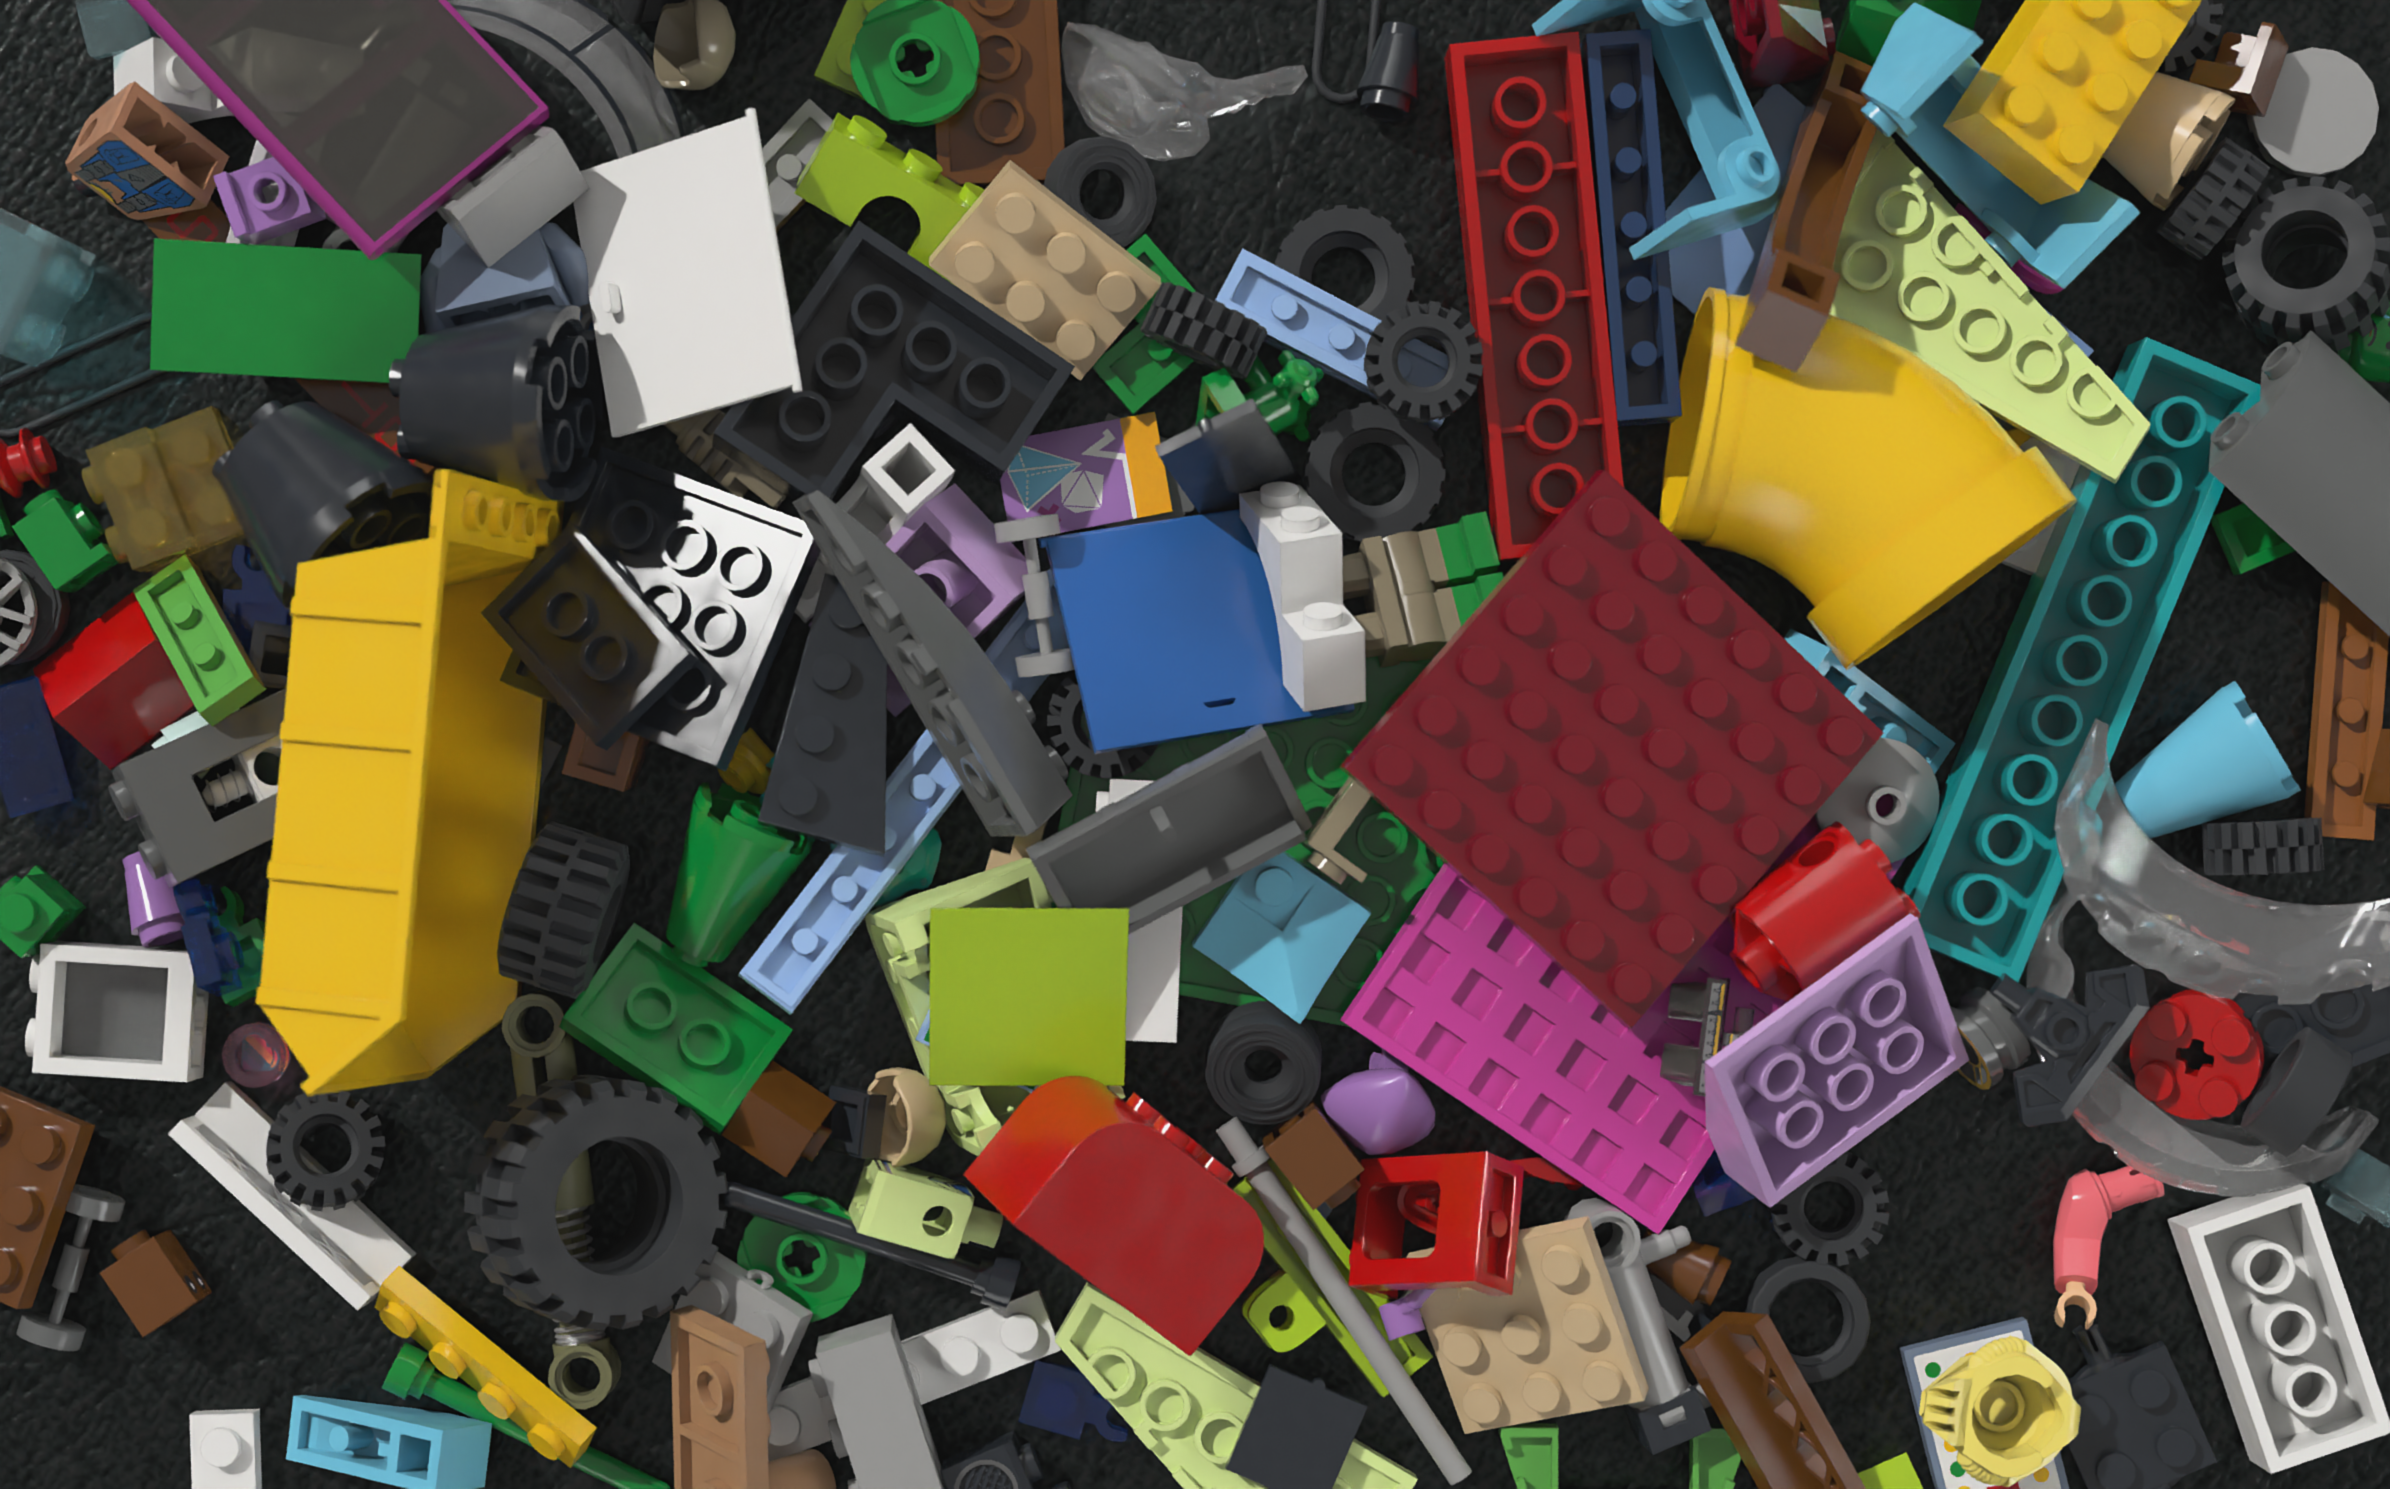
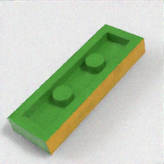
M186 554L133 590L198 713L212 727L266 690L200 569Z

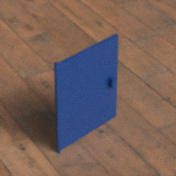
M1240 509L1039 538V547H1046L1094 754L1251 729L1258 724L1264 727L1350 713L1355 710L1353 703L1304 712L1283 685L1279 633L1271 592L1256 545L1246 525L1240 518Z

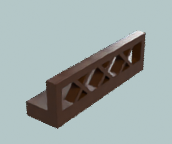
M1723 1311L1679 1348L1758 1489H1866L1768 1314ZM1751 1335L1754 1336V1338H1755L1756 1342L1758 1343L1759 1347L1756 1345V1343L1754 1342V1340H1753V1338H1752Z

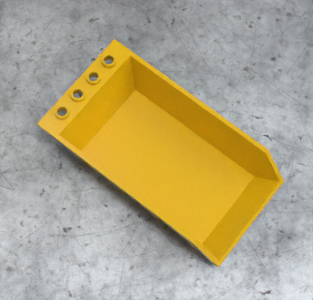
M450 470L435 471L429 539L298 564L295 597H292L291 604L293 624L284 723L281 722L280 729L282 749L272 861H269L267 876L270 879L261 987H258L256 1004H260L309 1074L310 1078L301 1084V1087L308 1096L427 1079L500 1024L507 1007L518 997L522 996L523 982L499 974L497 947L504 914L515 880L536 836L547 700L500 681L512 648L485 619L481 612L562 532L565 502L539 500L526 496L513 487Z

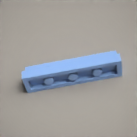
M1242 248L1216 301L1225 304V307L1241 312L1245 315L1244 317L1253 319L1260 326L1265 327L1268 332L1263 342L1281 351H1290L1296 359H1303L1314 368H1321L1323 373L1378 401L1373 392L1370 393L1366 383L1367 376L1366 371H1364V358L1372 332L1378 323H1381V320ZM1415 338L1408 341L1401 348L1398 355V367L1401 375L1410 384L1418 387H1430L1439 383L1445 377L1448 370V357L1446 354ZM1445 418L1429 420L1428 423L1422 424L1428 425L1430 429L1437 431Z

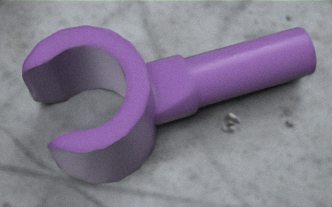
M1415 1289L1404 1298L1379 1307L1389 1341L1425 1330L1419 1308L1422 1307V1304L1436 1289Z

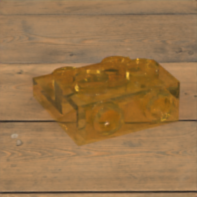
M210 406L154 429L144 427L86 450L91 466L82 469V477L93 501L96 504L103 502L107 504L115 525L106 528L105 534L109 547L120 564L129 561L132 570L147 573L176 561L184 554L190 556L244 534L221 489L220 483L212 474L215 462L223 454L233 449L218 408Z

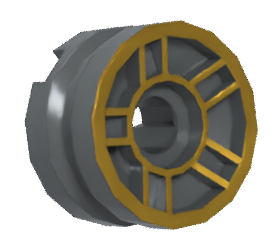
M1976 987L1960 997L1957 1008H1950L1969 1061L1957 1070L1971 1084L1984 1090L1990 1089L2001 1081L2004 1075L2003 1070L2006 1068L2009 1070L2017 1069L2027 1062V1056L2031 1054L2027 1038L2011 1021L2010 1016L2012 1013L2006 1006L1990 995L1989 991Z

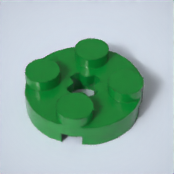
M886 0L872 9L862 22L863 26L856 35L855 44L853 43L850 55L852 75L865 102L891 124L923 127L940 123L957 113L975 93L981 65L978 43L968 21L953 7H948L943 2L936 0ZM916 44L920 52L932 51L934 55V60L926 65L927 73L921 77H915L911 71L901 72L898 69L897 63L906 59L904 48L908 45Z
M797 1192L780 1196L851 1220L849 1211L843 1208L840 1202L833 1197L827 1195L820 1196L809 1192ZM756 1216L745 1228L737 1253V1264L747 1271L756 1269L768 1273L774 1280L772 1287L813 1312L810 1322L827 1318L844 1307L860 1286L867 1262V1252ZM803 1240L807 1247H817L820 1257L812 1262L814 1272L803 1275L799 1266L788 1267L785 1262V1256L793 1252V1241ZM757 1278L755 1283L762 1285L763 1280Z

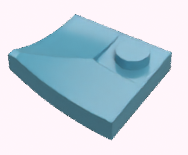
M1283 852L1235 879L1192 941V946L1301 1024L1340 959L1371 915V910L1287 852Z

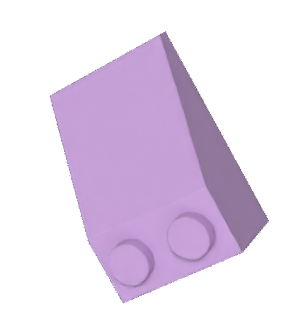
M953 484L926 502L885 544L926 582L965 626L976 642L1025 595L1022 575L1028 574L1026 558L1011 542L997 543L994 524L956 484ZM887 663V709L897 717L911 704V701Z

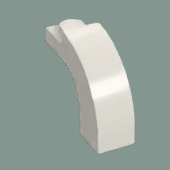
M910 423L862 466L859 478L839 500L837 505L886 544L926 502L944 491L951 481L955 470ZM822 552L818 556L795 610V613L805 623L814 615L825 573L835 575Z

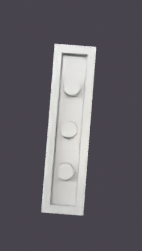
M232 1081L225 1082L194 1116L182 1119L168 1135L358 1311L373 1301L379 1294L382 1282L398 1266L404 1268L416 1253L360 1200L356 1202L352 1200L346 1203L345 1208L334 1210L333 1207H323L322 1211L311 1210V1206L303 1203L299 1207L290 1202V1196L285 1192L280 1193L274 1186L275 1181L272 1175H269L266 1166L268 1132L271 1124L275 1121ZM301 1145L299 1146L301 1159L309 1169L321 1174H330Z

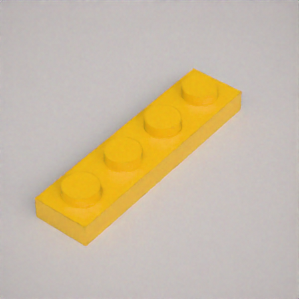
M398 1266L382 1282L375 1308L380 1311L381 1320L393 1333L402 1338L412 1337L429 1351V1358L439 1371L452 1379L460 1377L478 1392L480 1402L490 1413L500 1419H507L509 1417L528 1433L527 1438L530 1444L541 1455L550 1460L559 1458L569 1468L576 1463L587 1450L596 1431V1427L402 1267Z

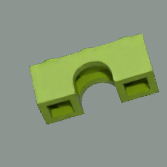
M837 113L799 176L794 194L850 227L860 210L872 199L881 196H894L906 201L914 208L920 220V226L909 243L908 254L942 276L929 266V257L984 192V189L969 182H966L961 187L941 175L943 168L928 155L915 149H910L906 154L886 142L887 134L868 119L854 115L850 120Z

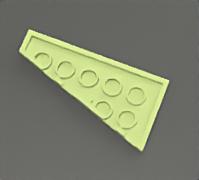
M1877 129L1858 177L1841 230L1833 269L1834 272L1841 275L1830 314L1863 326L1909 350L1954 381L1989 413L2116 484L2149 431L2150 423L2101 368L2095 366L2069 337V333L2054 316H2050L2029 293L2026 285L1962 215L1960 216L1946 201L1918 166L1916 167L1895 144V140L1891 136L1889 138Z
M1087 1282L1054 1337L1056 1344L1105 1400L1107 1399L1133 1428L1134 1433L1168 1468L1183 1489H1267V1486L1225 1468L1261 1383L1199 1347L1191 1356H1188L1103 1291ZM1354 1439L1332 1489H1413L1418 1479L1411 1471Z

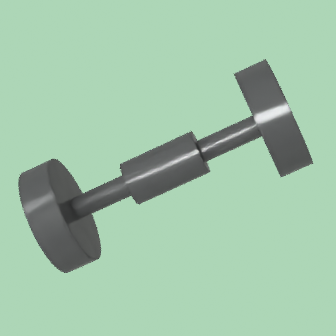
M79 1184L74 1185L65 1211L79 1215L80 1218L72 1242H65L52 1283L57 1292L50 1314L40 1312L22 1313L16 1332L19 1337L28 1342L63 1351L80 1350L86 1328L79 1323L62 1317L70 1292L76 1293L80 1285L90 1252V1247L86 1246L85 1243L92 1220L120 1221L126 1202L123 1198L97 1188Z

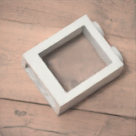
M68 941L42 943L40 945V955L36 954L33 957L29 973L30 989L33 993H37L36 1018L30 1019L25 1035L26 1054L29 1057H33L32 1073L190 1082L202 1078L210 970L201 950L163 947L144 948L143 946Z

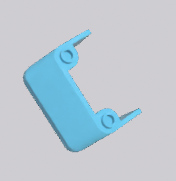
M1561 0L1532 24L1536 36L1630 12L1635 13L1641 29H1651L1653 56L1716 200L1686 208L1630 247L1629 250L1634 260L1753 225L1774 212L1782 187L1779 168L1705 0Z
M1914 2L1895 21L1861 89V94L1868 102L1861 109L1862 114L1886 137L1889 138L1895 131L1991 232L1985 241L2008 266L2012 267L2020 260L2064 289L2140 212L2130 202L2089 179L2085 181L2078 193L2039 204L1943 126L1981 68L1971 54L1983 41L1974 32Z

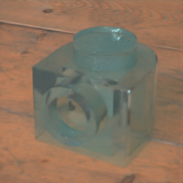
M2348 1143L2321 1185L2323 1189L2331 1193L2325 1204L2358 1225L2366 1215L2383 1226L2390 1228V1167Z

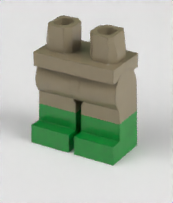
M1486 511L1462 516L1459 523L1419 532H1400L1384 538L1381 536L1362 539L1357 553L1342 557L1343 600L1363 596L1367 614L1353 617L1365 630V657L1378 656L1381 668L1398 665L1401 661L1435 658L1504 578L1502 572L1496 573L1500 562Z

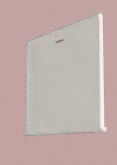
M755 108L747 109L746 117L580 171L590 189L573 201L580 246L587 262L588 294L612 437L625 436L788 388H792L794 393L803 391Z

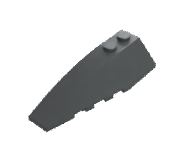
M819 490L804 495L792 502L991 837L1028 836L1037 830L1072 796V793L1064 782L1069 777L1063 760L1050 745L1043 746L1031 726L1036 722V717L1026 698L1016 689L1011 692L1005 680L965 626L926 582L874 533Z

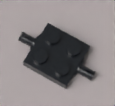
M2097 1320L2093 1321L2092 1326L2088 1329L2094 1341V1347L2082 1325L2073 1329L2072 1332L2076 1336L2088 1364L2072 1378L2068 1379L2073 1399L2081 1407L2078 1434L2067 1445L2087 1489H2171V1486L2175 1485L2183 1476L2217 1463L2169 1352L2162 1341L2132 1353L2111 1354Z

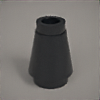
M1386 22L1382 25L1381 35L1378 37L1356 91L1357 96L1361 99L1360 111L1364 115L1384 122H1404L1410 118L1411 109L1419 105L1418 39L1420 31L1416 27L1402 22Z

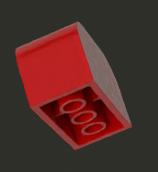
M1066 1076L1051 1080L1035 1089L1023 1100L963 1174L1014 1226L1188 1356L1194 1353L1254 1277L1262 1258L1264 1248L1262 1224L1253 1207L1227 1185L1234 1173L1209 1154L1205 1148L1183 1130L1166 1120L1161 1113L1136 1093H1133L1127 1101H1124L1107 1086L1092 1078Z

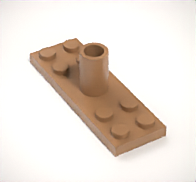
M693 1305L671 1310L674 1489H836L835 1477L829 1462L822 1453L815 1449H808L768 1462V1438L771 1434V1421L767 1412V1376L770 1371V1360L766 1350V1340Z

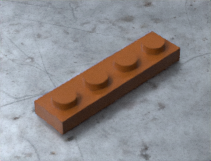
M2330 581L2322 582L2304 818H2321L2322 837L2374 840L2376 806L2363 803L2383 724L2389 635Z

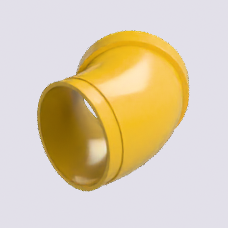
M1709 287L1697 308L1680 369L1679 385L1682 416L1669 425L1661 485L1660 522L1679 540L1697 541L1702 546L1738 553L1760 562L1790 581L1814 605L1815 608L1807 615V619L1846 670L1869 658L1956 597L2038 535L2077 501V498L2037 447L2023 452L1991 414L1954 381L1909 350L1863 326L1830 314L1798 371L1794 372L1776 363L1762 360L1756 355L1734 346L1750 294L1746 296L1727 294L1724 289Z

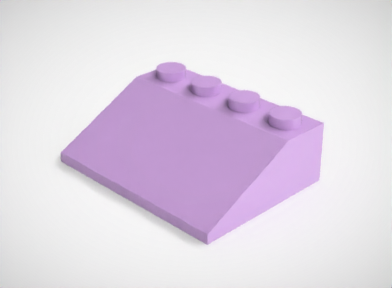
M1908 914L1705 1062L1706 1129L1725 1174L1769 1208L1969 1061L1918 918Z

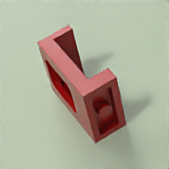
M1489 1152L1361 1160L1364 1171L1360 1173L1359 1183L1361 1186L1356 1190L1357 1207L1353 1245L1349 1255L1350 1274L1348 1286L1384 1299H1397L1398 1290L1470 1288L1490 1296L1513 1295L1524 1176L1523 1166ZM1438 1183L1440 1186V1202L1435 1248L1427 1257L1401 1258L1405 1217L1399 1212L1397 1205L1401 1186Z

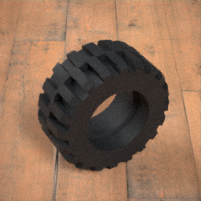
M574 1075L570 1081L553 1079L538 1085L536 1091L538 1097L525 1094L520 1095L507 1106V1111L512 1118L508 1122L494 1120L483 1137L491 1144L485 1156L474 1154L468 1172L478 1175L476 1191L465 1192L464 1212L475 1214L477 1226L470 1227L467 1233L472 1250L488 1254V1257L482 1260L480 1266L488 1279L493 1283L504 1285L503 1295L516 1305L534 1311V1314L585 1329L603 1331L607 1326L626 1329L639 1326L643 1320L642 1314L658 1318L671 1310L674 1302L670 1296L674 1293L688 1296L700 1282V1278L695 1274L699 1265L702 1263L711 1266L719 1249L718 1246L711 1244L716 1228L725 1229L728 1210L719 1208V1194L728 1192L726 1172L715 1170L713 1161L720 1158L721 1153L713 1136L697 1134L703 1128L701 1118L691 1108L678 1106L677 1097L661 1088L645 1086L643 1082L597 1075ZM611 1140L622 1148L633 1166L638 1192L636 1209L628 1230L611 1250L594 1260L581 1262L572 1257L559 1235L555 1213L557 1193L565 1172L583 1151L600 1141Z

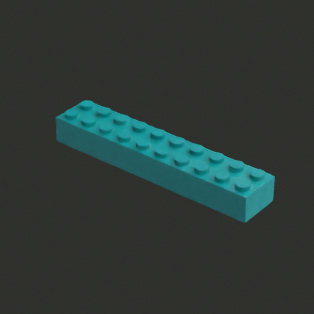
M2147 337L2127 346L2112 382L2150 423V429L2116 484L2080 464L2070 488L2077 501L2057 519L2037 570L2030 578L1939 797V809L1935 824L1926 840L1919 846L1901 888L1914 902L1920 912L1921 917L1918 920L1930 951L1997 979L2003 973H2006L2015 981L2019 982L2224 489L2225 485L2209 472L2211 435L2226 417L2235 412H2239L2242 415L2260 401V384Z

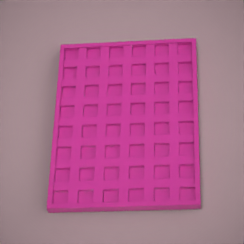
M1890 794L1882 795L1876 802V812L1879 816L1888 814L1893 807V798ZM1815 815L1762 877L1820 833ZM1905 858L1891 863L1892 870L1886 874L1890 881ZM1444 863L1340 1021L1659 1235L1715 1150L1706 1129L1705 1093L1699 1092L1712 983L1725 984L1722 1012H1714L1721 1014L1717 1053L1726 1047L1722 1045L1723 1032L1743 1035L1788 1001L1757 991L1740 973L1730 956V952L1734 950L1735 933L1726 918L1633 1028L1623 1026Z

